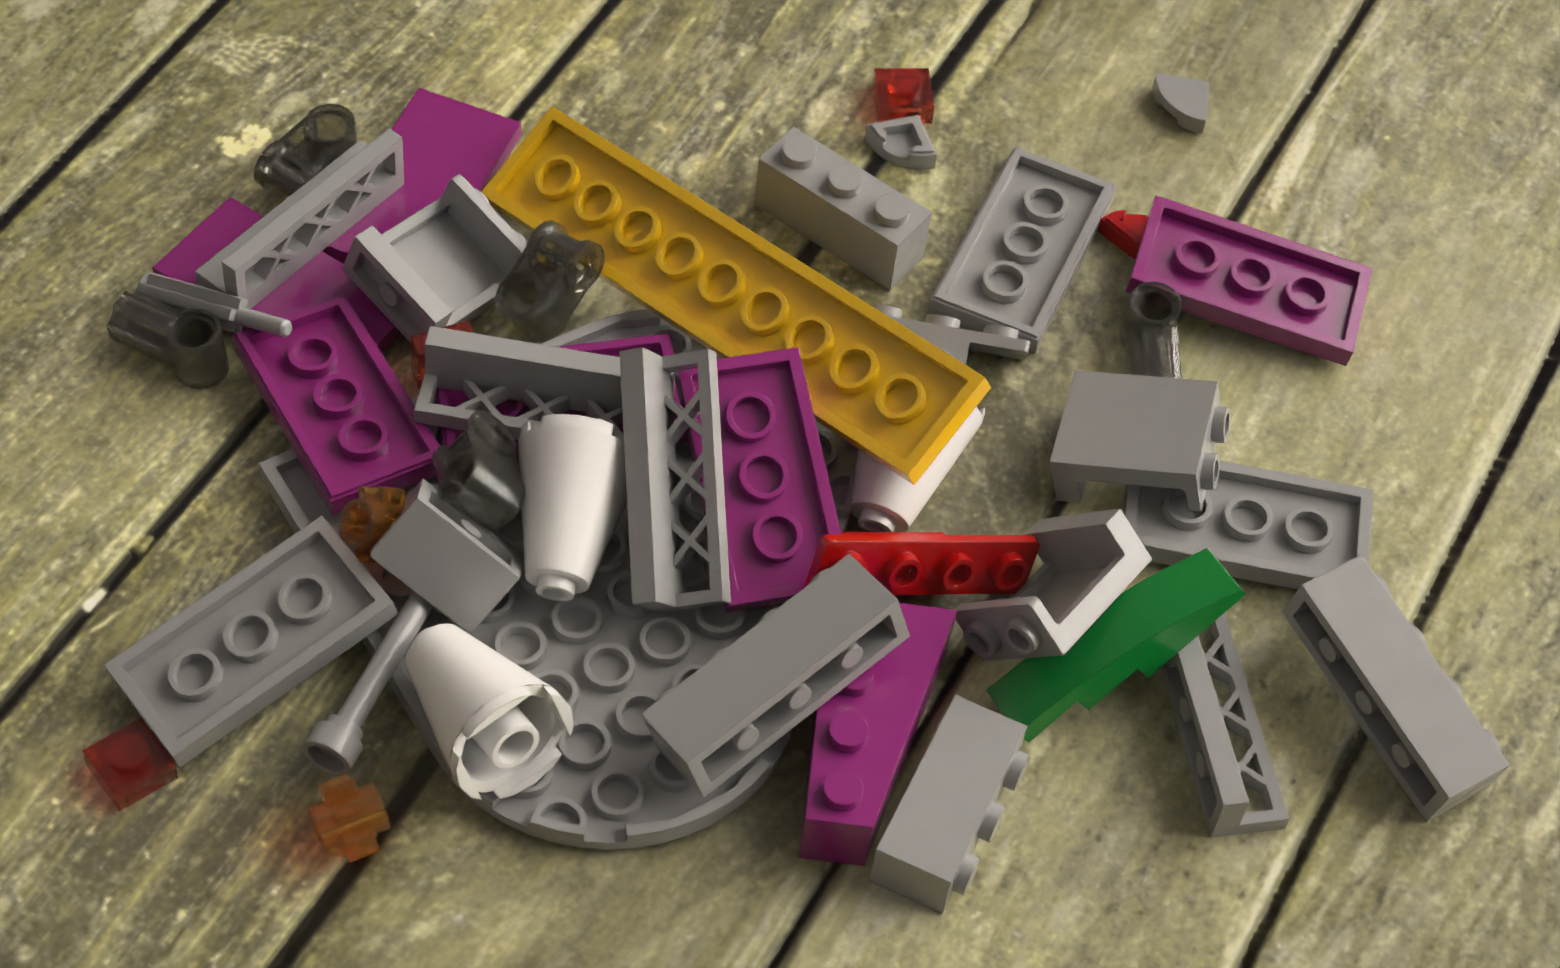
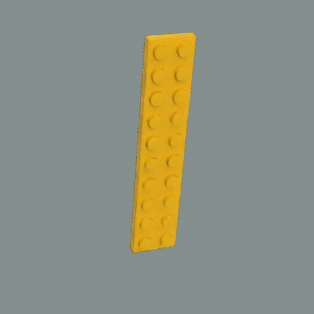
M553 106L481 191L491 206L707 349L716 352V355L721 358L799 347L815 420L913 485L918 482L991 389L987 379L980 373Z

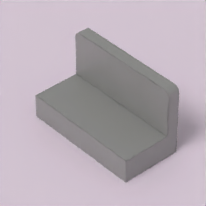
M422 479L409 494L402 514L378 540L371 551L372 559L467 632H473L520 579L524 558L425 479Z

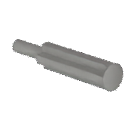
M153 272L146 273L139 280L136 288V298L142 307L236 334L242 332L243 326L283 338L287 337L292 331V324L289 320L248 309V299Z

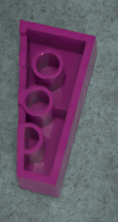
M899 603L910 637L814 711L799 858L865 866L892 797L894 786L911 748L918 724L930 699L935 680L947 655L957 610Z

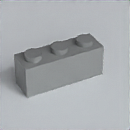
M792 127L758 160L754 205L888 290H891L924 258L932 212L797 128Z
M955 695L876 848L869 881L943 914L953 891L965 896L980 862V858L971 854L979 839L988 843L992 841L1006 807L997 803L1004 787L1016 791L1028 765L1030 755L1020 751L1027 726Z

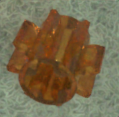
M361 486L359 487V498L351 500L344 507L340 517L342 540L352 547H357L355 556L360 562L377 563L371 557L372 548L402 514L406 490L383 486L380 488Z
M346 773L319 784L318 788L323 800L307 807L324 853L327 855L341 849L343 856L347 857L349 863L380 851L375 836L380 832L390 829V822L374 783L371 781L357 787L354 778H350L349 774Z

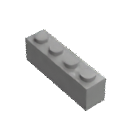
M850 554L846 555L831 568L819 572L809 585L782 606L767 612L756 626L730 646L715 652L704 666L678 686L663 692L652 706L641 713L657 748L704 798L910 637L898 599Z
M1362 555L1303 583L1282 613L1426 822L1483 792L1510 766L1502 755L1501 747L1495 736L1482 727L1464 701L1463 692L1457 682L1444 673L1428 650L1422 632L1415 625L1409 623L1392 599L1386 581L1378 573L1373 572Z

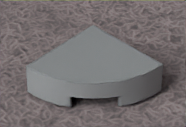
M1156 73L1152 91L1157 105L1160 108L1163 106L1170 114L1178 119L1176 124L1182 128L1200 134L1203 133L1207 117L1210 82Z
M919 115L866 125L865 139L867 143L885 160L912 169L935 168L937 153Z

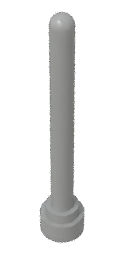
M414 590L338 714L329 715L326 721H318L302 745L304 755L320 769L335 775H347L361 754L363 746L360 741L363 737V732L360 728L433 608L432 604Z

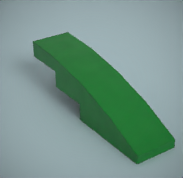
M1205 548L1147 577L1122 592L1064 655L1025 658L986 691L1005 717L1027 726L1024 740L1029 743L1077 701L1090 710L1135 670L1139 669L1149 678L1243 598L1246 593L1208 548Z

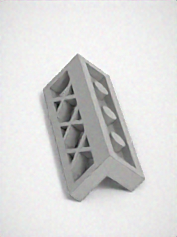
M389 128L369 145L362 140L358 141L195 271L197 285L248 299L247 308L252 309L404 185L402 136Z
M430 326L425 341V375L414 409V422L519 440L522 425L529 421L531 429L540 427L542 416L561 414L571 409L583 411L591 418L601 419L614 424L612 436L624 441V434L617 427L623 423L620 357ZM671 372L672 396L674 398L675 378L674 372ZM437 387L463 391L470 399L457 407L433 404ZM511 399L525 402L531 411L519 417L501 415L494 406Z
M643 347L619 351L632 605L657 612H669L731 603L716 352L710 349L660 356ZM698 368L699 390L687 406L683 408L673 399L671 372ZM673 412L678 415V417H677V419H676L675 421H674ZM699 413H700L701 423L696 419V417H697V415H698ZM690 426L702 436V453L690 469L686 470L676 461L675 444ZM703 474H704V484H702V483L699 481L700 478L703 476ZM677 475L682 478L678 484ZM694 489L705 498L706 515L695 530L690 533L679 523V506L691 490ZM680 537L685 541V543L682 545V547H681ZM706 538L708 542V548L703 544ZM695 552H698L709 562L710 590L683 593L682 569Z
M1224 613L1210 625L1214 644L1207 653L1203 652L1199 636H1197L1161 667L1210 838L1285 829L1289 821L1287 809ZM1217 655H1219L1220 661L1215 659ZM1210 675L1229 687L1231 697L1223 707L1219 705ZM1234 707H1235V710H1236L1237 715H1235V714H1233V713L1231 712V711L1234 709ZM1227 729L1245 739L1248 751L1240 762L1236 760ZM1251 762H1252L1254 771H1253L1252 769L1248 768V766H1249V764H1250ZM1244 784L1262 795L1266 810L1245 813L1249 800Z

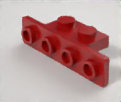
M841 532V534H825L819 540L805 587L809 585L819 572L831 568L846 555L850 554L893 595L1015 594L1028 580L1040 548V543L1033 535H945L944 532Z

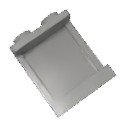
M458 174L448 181L443 195L438 200L382 235L374 226L356 235L342 270L417 351L422 354L425 352V341L430 326L458 330L520 289L536 260V254L530 248L524 236L518 231L513 230L491 207L486 196L478 189L473 188L461 174Z
M1075 370L1050 459L1057 501L1081 503L1086 481L1181 489L1186 492L1188 510L1201 512L1206 490H1216L1218 484L1220 458L1219 454L1215 453L1217 443L1226 444L1230 431V408L1221 407L1218 381Z
M1121 509L1039 519L1025 533V535H1033L1040 543L1038 556L1044 563L1010 599L961 603L955 609L957 610L955 620L963 630L966 644L983 661L1064 655L1152 560V557Z

